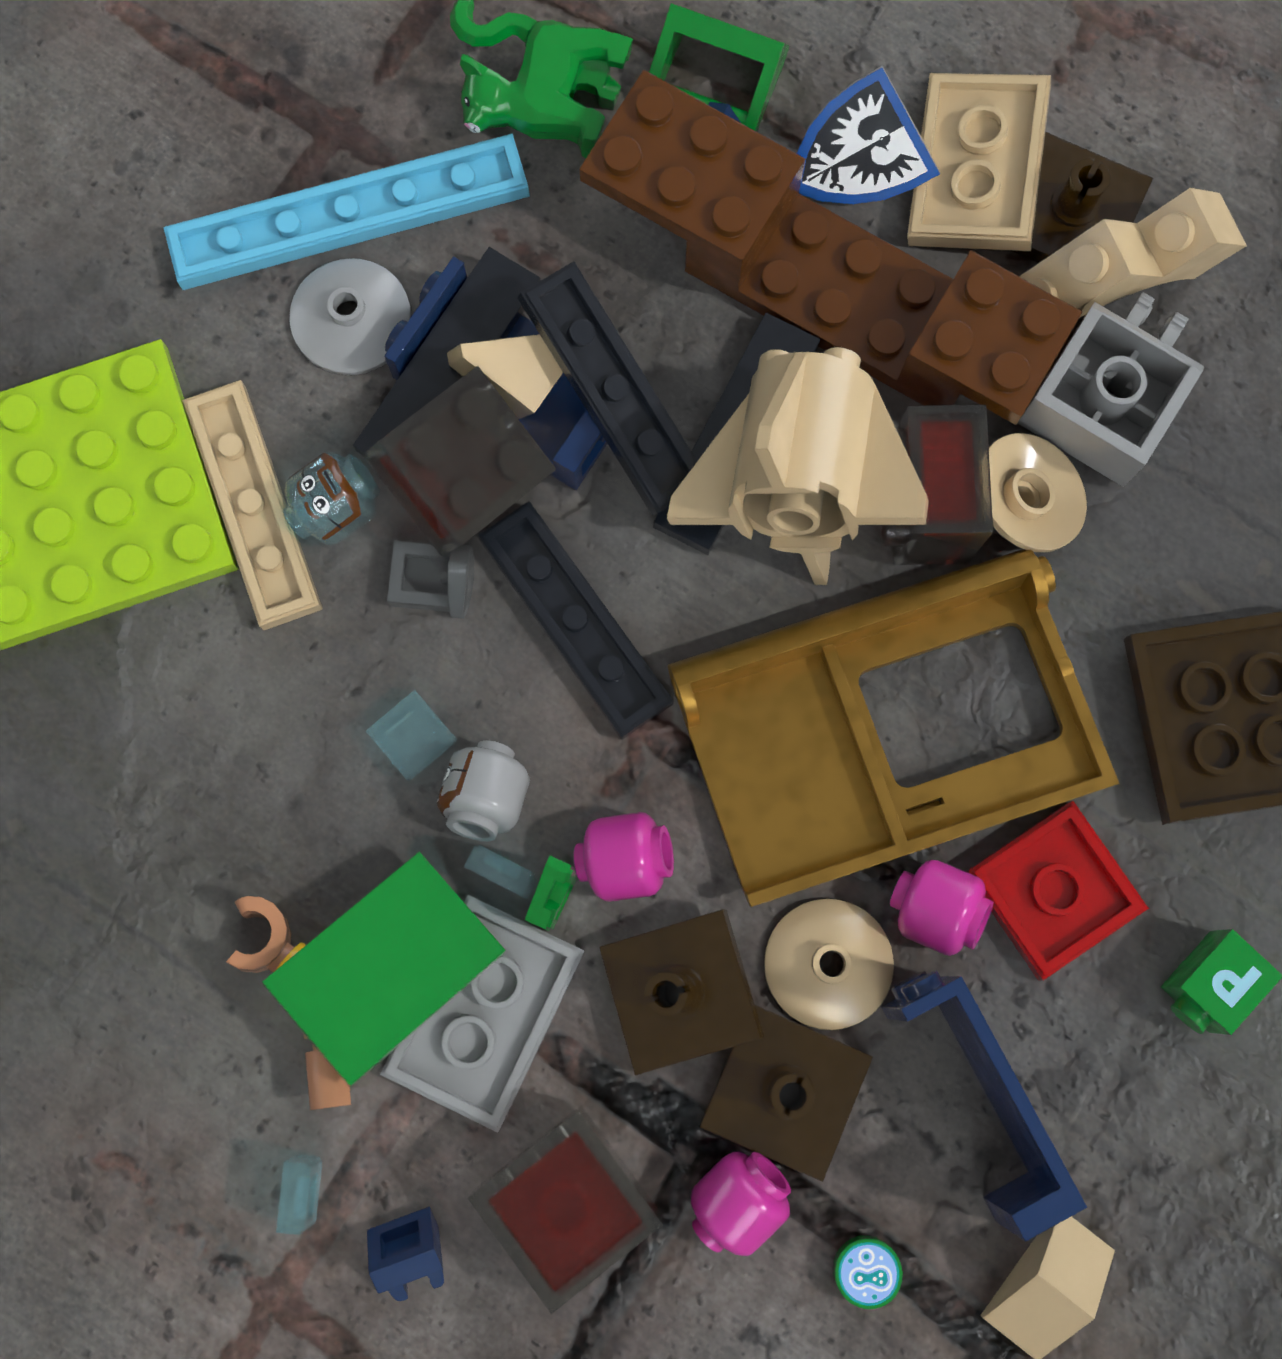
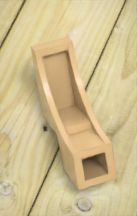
M1189 188L1138 223L1103 219L1019 277L1081 310L1082 314L1080 317L1087 314L1094 302L1105 306L1153 286L1177 280L1195 279L1247 245L1220 193Z

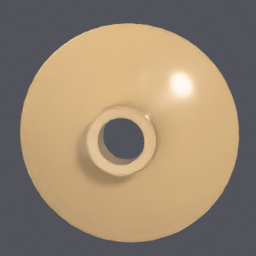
M1015 433L1003 436L984 451L976 471L977 495L989 522L1005 539L1025 550L1041 553L1058 550L1075 539L1085 522L1087 500L1082 480L1076 468L1060 449L1041 437L1025 433Z
M819 899L794 908L777 923L766 945L764 971L772 996L789 1016L813 1028L837 1030L862 1022L882 1004L890 989L893 978V953L884 930L868 912L846 901ZM827 951L837 952L843 960L842 971L837 976L829 977L820 968V958Z

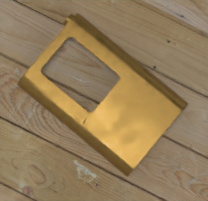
M1022 549L668 664V671L677 702L740 884L750 907L1120 784L1075 675L1073 665L1066 653L1048 609L1049 593L1055 591L1056 582L1052 567L1046 557H1037L1032 550ZM1006 626L1018 628L1024 637L1059 724V737L1055 740L913 787L904 788L898 785L893 777L859 686V677L866 672Z

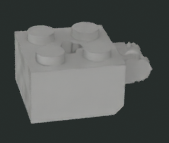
M1144 292L1141 293L1125 319L1094 302L1017 423L1122 487L1146 465L1204 369V366L1172 348L1189 318L1175 312L1160 329L1158 339L1138 327L1144 323L1150 314L1155 300ZM1106 390L1111 391L1116 397L1109 394Z

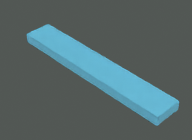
M508 134L163 228L177 282L182 290L530 197L513 134Z

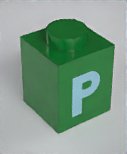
M1233 929L1214 930L1205 936L1160 987L1175 1001L1170 1006L1173 1013L1189 1028L1199 1034H1203L1207 1030L1209 1033L1232 1035L1281 980L1282 974Z

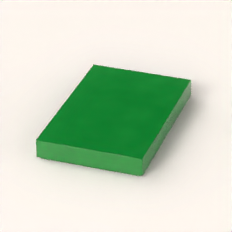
M419 851L263 980L262 983L351 1088L499 959L506 950Z

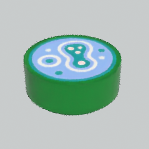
M861 1235L849 1239L839 1248L833 1261V1277L836 1286L847 1301L859 1308L876 1309L885 1306L895 1298L900 1290L903 1277L901 1262L893 1249L877 1237Z

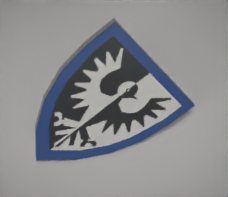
M883 65L854 81L829 100L809 125L796 154L806 159L799 194L821 202L859 204L886 200L914 189L940 175V170Z

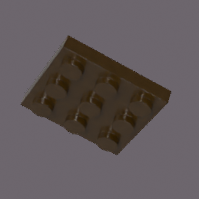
M1282 611L1135 633L1127 636L1124 639L1162 825L1281 807Z

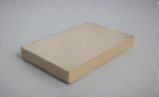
M930 73L921 137L940 170V175L917 186L913 190L907 233L909 246L1031 251L1051 90V75Z

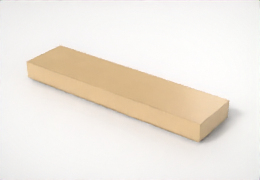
M239 380L182 400L259 627L267 630L323 610L243 382Z

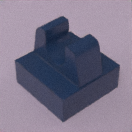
M430 1206L367 1229L368 1273L378 1294L388 1291L396 1301H404L408 1299L407 1283L428 1276L430 1284L434 1289L443 1285L444 1273L439 1226Z

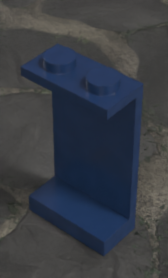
M454 256L442 273L435 271L431 274L421 290L419 296L420 305L408 322L401 320L397 323L386 341V354L384 357L392 377L396 380L401 376L467 279L464 262ZM521 315L506 338L539 335L532 321ZM564 373L559 377L536 412L521 419L516 418L475 385L454 414L457 418L574 490L578 489L607 445L606 440Z
M923 971L892 987L891 991L896 999L881 1006L888 1019L908 1022L936 1006L940 1007L1028 1170L1026 1174L983 1197L995 1221L1026 1242L1086 1209L1087 1206L962 976H940L937 971L929 974Z

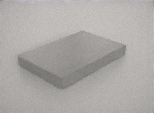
M467 895L464 903L506 951L390 1053L380 1075L499 1133L585 951Z

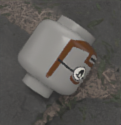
M486 740L480 741L477 747H466L453 753L437 797V806L441 814L447 818L446 825L451 831L472 840L493 841L497 834L509 832L514 828L521 813L530 778L525 767L514 759L515 753L511 748L495 741Z

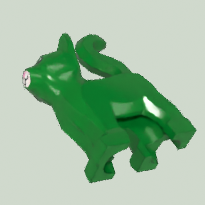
M474 0L456 1L450 13V26L461 41L472 47H492L514 35L525 42L526 47L517 80L509 82L500 74L487 68L469 55L462 54L459 65L466 75L461 92L463 123L465 127L473 133H480L488 128L508 126L533 139L569 140L578 144L582 157L587 158L602 135L601 131L605 122V116L593 108H588L573 100L576 90H584L596 96L598 105L601 108L614 110L621 91V85L609 75L610 67L624 68L631 54L633 39L600 28L573 27L555 20L536 21L527 15L511 12L494 18L487 24L478 25L473 21Z

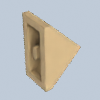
M540 334L460 344L447 353L450 367L518 419L536 412L563 373Z
M1071 1216L1035 1237L980 1316L1032 1358L1042 1359L1095 1319L1115 1250Z

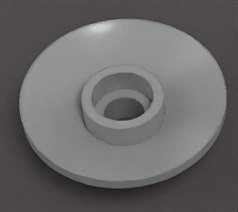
M355 258L332 261L310 273L296 290L290 307V328L300 351L317 367L339 375H360L384 366L387 363L384 357L386 354L385 344L391 331L401 320L408 322L411 318L410 303L405 289L399 280L379 264ZM354 301L357 303L356 310L350 315H340L336 312L337 307L344 302Z

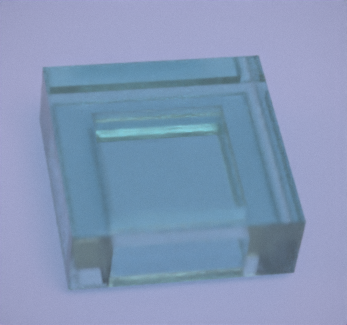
M415 690L366 730L368 735L408 781L413 779L458 741Z
M481 845L478 847L474 846L464 865L465 868L526 900L537 881L532 871Z
M296 1155L284 1161L276 1233L300 1235L316 1222L322 1160H320L319 1156Z

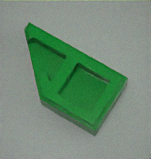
M551 855L549 856L525 917L526 921L547 931H550V929L554 930L578 878L572 865Z

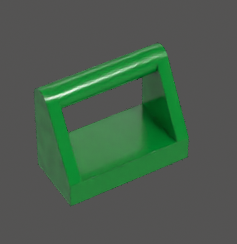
M671 3L649 73L665 80L683 35L764 63L749 112L731 106L740 122L757 132L790 46ZM675 86L676 88L686 92L687 94L695 97L696 99L704 102L707 105L709 104V102L723 103L715 99L703 96L701 94L689 91L687 89Z

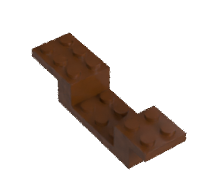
M646 70L642 71L580 167L581 182L687 240L685 272L763 316L765 313H768L819 338V347L825 351L834 347L852 350L861 359L860 368L871 377L944 418L948 417L959 396L963 395L1015 425L1018 423L1081 316V310L972 250L954 279L799 194L805 158Z

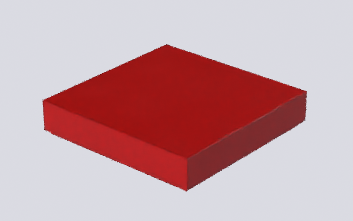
M1074 801L1066 803L965 871L983 880L986 890L985 898L993 901L992 914L1038 981H1044L1149 909Z

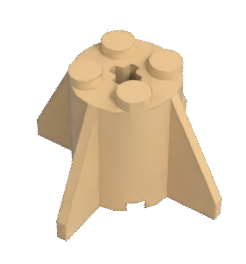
M841 347L830 348L824 353H788L783 350H769L763 353L759 359L758 369L752 377L750 392L672 494L667 520L670 525H733L740 534L752 540L754 529L761 534L771 536L769 548L782 552L800 553L814 584L827 585L830 553L841 547L843 536L850 534L853 540L858 535L859 525H926L929 501L875 383L870 375L860 368L861 359L858 354Z

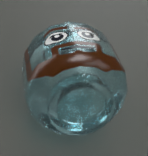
M325 452L288 478L284 491L289 505L283 509V513L288 524L301 538L308 539L310 536H313L326 545H334L349 537L375 517L377 508L375 498L380 495V490L372 474L356 456L348 454L346 457H343L336 452Z

